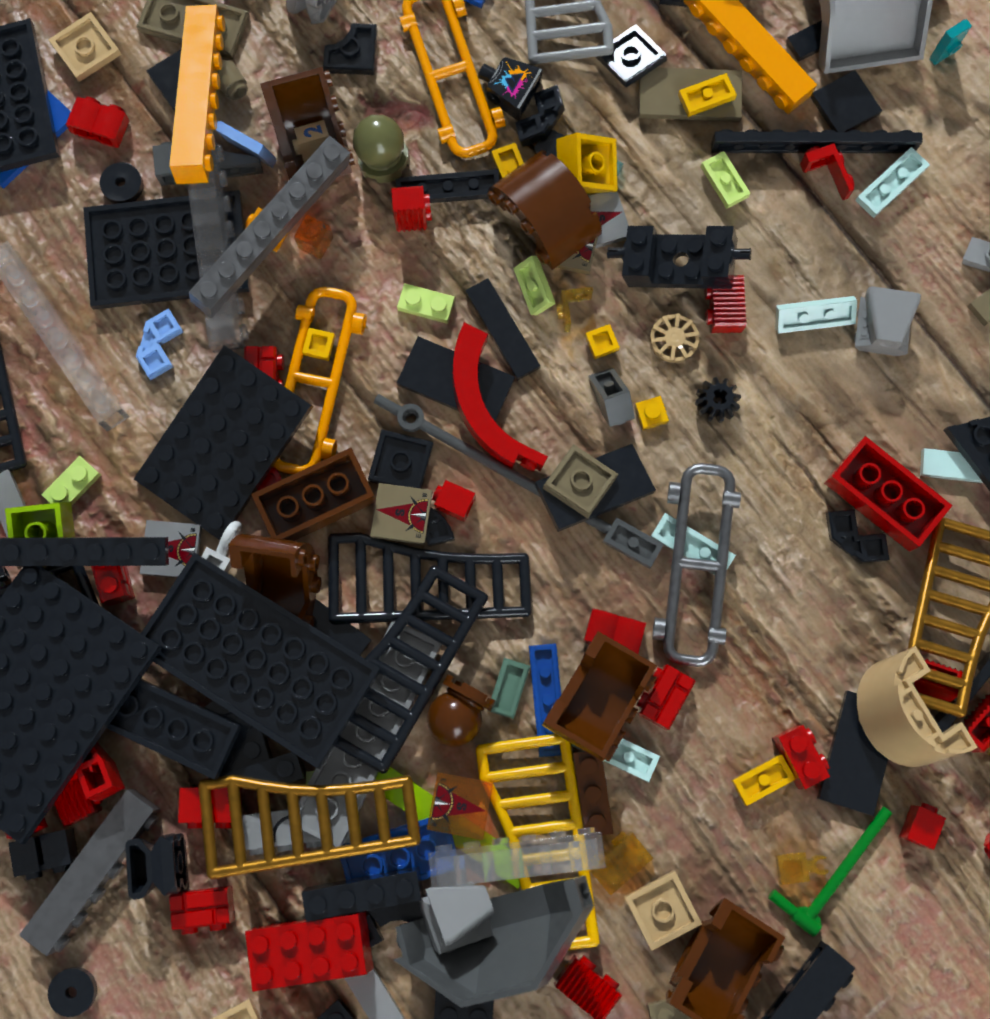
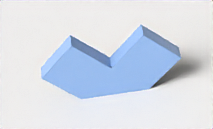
M169 308L145 322L142 341L136 353L137 360L150 380L173 368L161 345L184 333Z

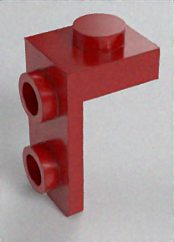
M833 143L822 148L815 146L807 150L800 163L803 173L827 165L842 200L848 199L854 190V180L847 173L844 166V157L837 150L835 144Z

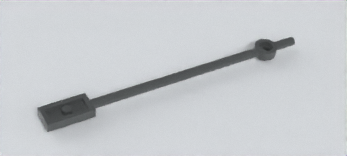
M380 394L376 396L374 404L396 415L399 426L404 431L415 432L420 429L540 497L535 487V481L424 420V413L418 405L406 404L401 407ZM412 415L416 417V420L413 423H408L406 421L408 416ZM598 517L584 521L607 534L603 540L604 544L649 569L664 545L617 517L612 525Z

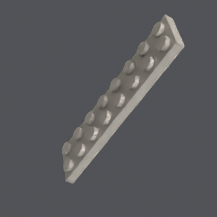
M392 621V622H391V624L389 625V627H388V629H387L385 635H386L387 632L390 630V628H391L392 625L395 623V621ZM407 626L397 637L433 659H436L442 647L441 643ZM391 647L379 658L380 661L422 685L430 669ZM380 673L371 686L372 689L409 710L417 697V694ZM365 697L356 710L358 714L395 735L404 722L402 718ZM351 722L348 723L341 734L342 738L382 760L390 746ZM334 746L321 768L315 769L308 785L375 781L379 772ZM368 793L356 794L358 813ZM345 795L327 796L333 846H342L349 833ZM301 796L299 808L302 831L321 840L316 797Z

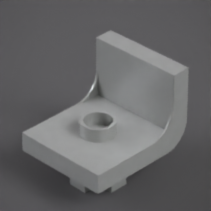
M819 0L822 30L818 65L824 74L923 60L933 0Z

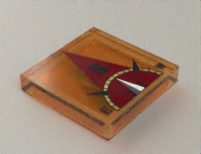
M437 772L427 830L483 840L493 782Z

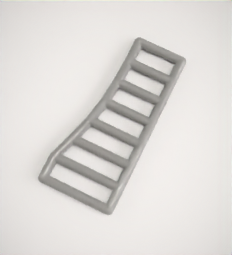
M525 0L528 61L530 64L535 65L611 55L614 52L613 28L601 0H585L535 7V0ZM591 10L595 11L600 21L550 29H536V18ZM603 32V45L538 53L537 41Z

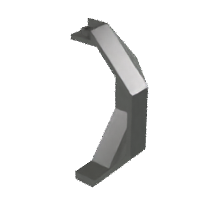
M586 875L546 883L490 898L494 913L490 917L493 936L484 938L478 943H470L456 948L452 952L438 954L434 950L423 918L401 924L395 928L397 932L396 940L398 947L401 949L402 956L393 960L461 1008L538 990L549 984L594 907Z

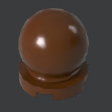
M447 674L442 683L447 687V692L439 695L430 705L427 714V725L432 737L440 744L449 747H459L471 742L476 737L482 724L481 711H484V709L491 711L496 701L490 698L487 699L488 696L465 682L461 683L456 680L453 683L455 677Z

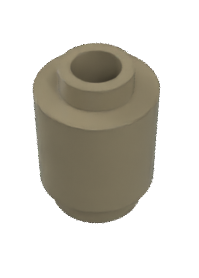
M222 60V70H218L220 88L226 97H230L231 100H238L248 91L247 81L233 61Z

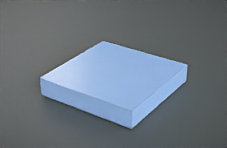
M222 121L217 122L216 131L227 142L253 157H259L261 162L273 168L277 161L276 157L263 144Z

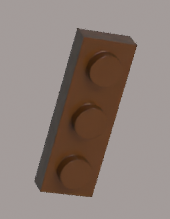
M583 750L573 751L585 837L613 834L604 763Z

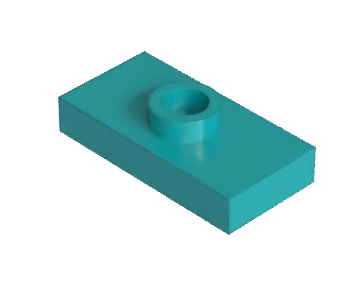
M967 19L962 20L944 33L930 56V60L934 65L953 55L963 46L961 42L972 27Z

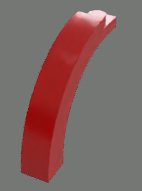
M464 322L456 342L452 368L454 397L464 424L477 443L497 461L512 469L516 460H518L523 468L533 472L536 469L541 472L548 456L518 442L505 433L486 409L479 389L478 363L487 343L488 333Z

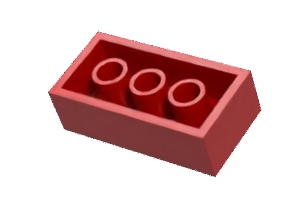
M866 436L856 443L824 482L830 489L909 552L921 546L953 506Z
M366 911L306 922V919L255 926L245 931L252 992L368 974L374 969Z

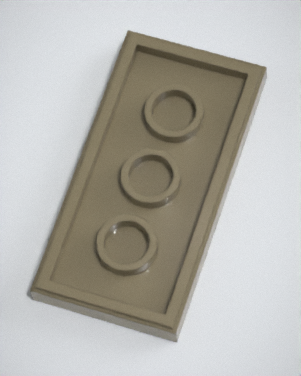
M147 0L136 28L138 32L182 44L186 6L217 4L219 15H223L225 20V32H221L224 50L220 51V55L233 60L250 15L249 11L212 0Z
M657 67L639 79V118L740 122L742 118V70ZM727 73L737 94L736 99L688 117L678 97L679 90Z

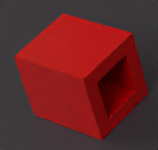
M445 480L443 486H437L432 500L435 501L434 506L436 510L465 522L476 499L474 492Z
M922 803L921 806L911 805L899 837L923 848L934 850L946 818L937 814L939 809L929 804Z

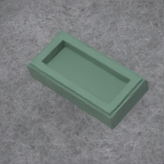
M504 658L491 697L496 702L489 712L514 719L530 669L529 665Z

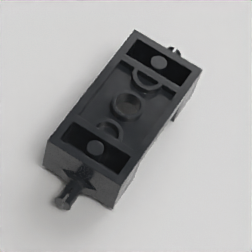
M628 226L626 242L623 248L608 247L607 258L623 259L622 277L628 287L732 289L735 260H751L752 250L751 248L737 249L738 238L734 226H707L706 235L657 234L654 226ZM686 256L689 258L686 265L682 267L675 265L678 257Z

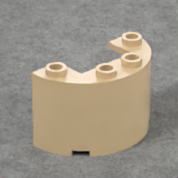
M916 646L873 664L863 675L857 692L859 722L866 736L875 749L894 763L906 767L925 766L978 748L963 722L954 724L942 733L912 684L931 671Z

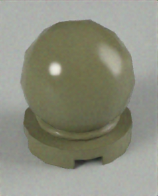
M371 114L360 121L354 129L353 149L358 156V164L363 176L376 179L377 183L392 182L402 176L401 172L406 166L410 165V155L404 143V133L393 118L385 115Z

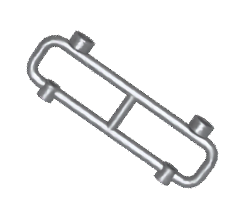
M693 464L683 472L681 483L669 482L667 503L678 504L666 619L654 618L652 639L663 640V649L667 658L679 665L702 667L710 664L716 658L719 645H725L726 629L721 628L733 508L740 507L741 492H735V478L732 472L720 465ZM697 474L719 476L725 483L717 561L684 557L691 484L693 477ZM682 568L715 572L707 639L708 645L706 653L701 656L680 654L674 648Z

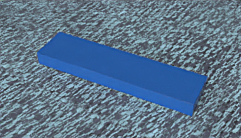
M556 643L529 646L537 736L555 734L543 727L542 724L556 700L561 696ZM560 745L538 747L539 757L561 756Z

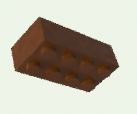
M352 448L251 494L271 538L289 541L298 540L376 503V498Z

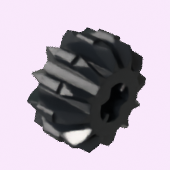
M717 377L712 379V383L704 381L702 384L703 389H698L696 392L699 399L695 401V406L702 407L699 415L709 414L708 422H711L715 416L718 423H722L724 417L732 419L734 416L733 411H738L740 408L737 401L741 399V395L734 393L737 389L736 385L727 386L728 378H725L721 384ZM714 397L716 399L720 397L723 400L721 404L720 401L718 404L713 401Z

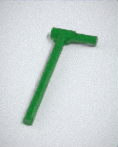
M885 807L881 808L809 907H796L775 889L769 894L768 899L787 913L789 919L811 937H815L822 928L821 919L818 914L890 818L892 812Z

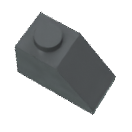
M614 368L588 376L601 413L610 427L622 425L629 420L635 419L630 391Z

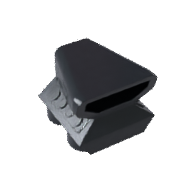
M182 833L162 835L155 845L140 838L130 839L126 842L128 895L131 899L144 898L155 887L160 890L163 896L179 893L181 890L187 889L186 842Z

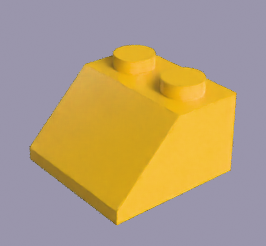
M576 132L556 139L557 158L573 173L587 194L618 191L615 138Z

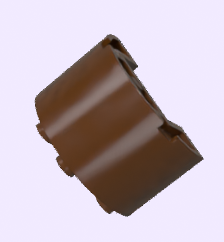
M323 67L260 83L289 180L304 164L302 154L296 155L292 140L297 139L294 128L324 120L328 134L345 148L342 137H346L342 121L337 122L335 112L339 111L335 95L330 96L328 88L333 86L329 70L324 71ZM351 149L348 150L350 152L349 164L339 176L352 173L351 166L355 165Z
M541 150L492 185L487 195L495 206L499 205L503 211L507 210L511 215L515 214L519 218L523 231L527 235L532 234L537 240V252L535 254L538 260L543 265L547 264L553 270L596 237L600 236L602 228L598 214L596 212L591 213V205L589 204L591 200L577 178L552 153L545 156L547 154L546 151Z
M248 534L235 536L228 545L231 568L243 569L244 567L246 585L314 627L315 618L313 610L316 593L320 592L322 579L318 577L317 571L320 557L315 555L313 547L309 543Z
M598 631L586 650L578 668L560 698L554 703L542 726L603 762L605 759L610 762L626 733L621 730L625 722L631 724L638 711L634 707L643 690L650 691L657 678L652 675L657 665Z
M723 898L710 910L709 914L713 917L704 922L702 921V925L698 926L689 940L669 984L674 986L673 991L668 990L666 992V1002L691 1019H744L745 1016L742 1013L749 1002V999L746 997L750 989H754L760 982L762 977L760 970L763 964L776 962L784 950L782 943L785 936L728 899Z

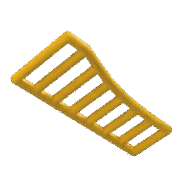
M557 734L479 744L476 747L479 779L507 837L515 861L521 890L565 880L559 879L531 883L528 866L576 859L579 877L586 875L594 904L571 743ZM560 745L562 762L491 772L489 770V754ZM564 773L566 790L501 799L494 783ZM568 801L570 819L513 826L507 810ZM572 830L575 848L525 855L519 841L520 837ZM595 905L585 921L587 936L576 937L569 950L591 948L599 945L600 939Z

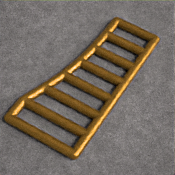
M943 517L932 531L908 649L916 646L920 651L965 664L961 678L930 669L929 673L921 677L959 689L956 704L919 693L927 708L962 718L967 714L977 663L985 637L990 628V602L987 606L932 590V586L936 576L990 592V581L937 565L939 553L941 552L990 567V555L942 542L944 529L990 542V530ZM929 601H934L982 617L975 629L928 615L927 610ZM924 625L972 639L968 653L923 640Z
M227 775L215 780L212 778L203 779L198 784L206 871L209 879L419 845L421 842L413 780L408 775L375 781L331 785L286 784ZM227 787L235 864L218 866L211 790ZM239 787L257 791L264 859L247 861ZM402 788L408 835L391 838L385 791ZM269 793L283 794L287 797L293 854L276 857ZM373 793L379 840L362 843L356 794ZM345 795L351 845L333 847L327 796ZM298 796L316 797L322 847L320 850L304 851Z

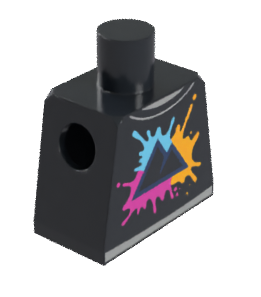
M505 57L501 60L497 69L484 63L479 71L478 78L488 83L486 87L488 100L496 106H500L503 111L517 121H520L534 97V93L537 92L542 83L543 69Z

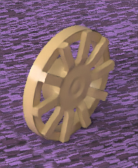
M679 313L663 316L657 320L650 332L652 350L659 358L670 363L686 361L692 357L699 345L700 336L696 325L691 319ZM675 319V326L672 327L668 320ZM679 320L686 323L681 329L678 328ZM664 322L668 330L666 331L658 326ZM690 326L693 332L684 333V331ZM655 331L664 334V337L655 338ZM695 336V343L685 340L688 337ZM664 341L665 345L659 350L656 342ZM683 344L692 348V350L688 354L686 353ZM667 348L671 349V356L664 355L663 352ZM679 349L683 356L675 357V350Z

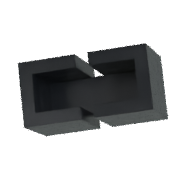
M74 828L30 837L26 844H20L17 841L8 843L14 877L24 875L25 881L43 877L42 871L51 868L53 869V874L67 871L70 864L78 856Z

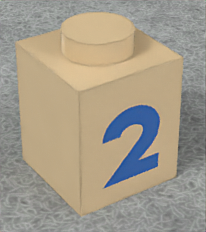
M324 120L294 128L297 139L292 140L296 155L302 154L305 163L328 138L329 134Z

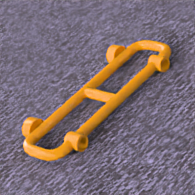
M403 0L402 12L404 16L399 17L403 32L409 31L434 103L441 124V128L437 129L441 144L447 143L451 152L461 158L473 157L491 150L498 138L496 129L505 127L506 123L500 106L489 110L458 18L467 15L464 1L441 0L462 61L433 70L412 11V5L419 0ZM462 72H466L487 132V139L484 142L465 148L461 147L457 142L437 84V80Z
M332 287L313 289L308 294L305 305L298 304L296 308L295 318L301 322L285 387L294 393L296 383L298 382L327 388L310 461L305 465H297L283 462L279 457L273 467L280 472L293 475L321 462V459H327L336 455L337 440L327 438L351 333L363 335L367 321L366 314L356 312L357 302L354 296L343 289ZM321 297L343 300L347 305L330 378L299 372L308 328H310L315 317L316 302Z

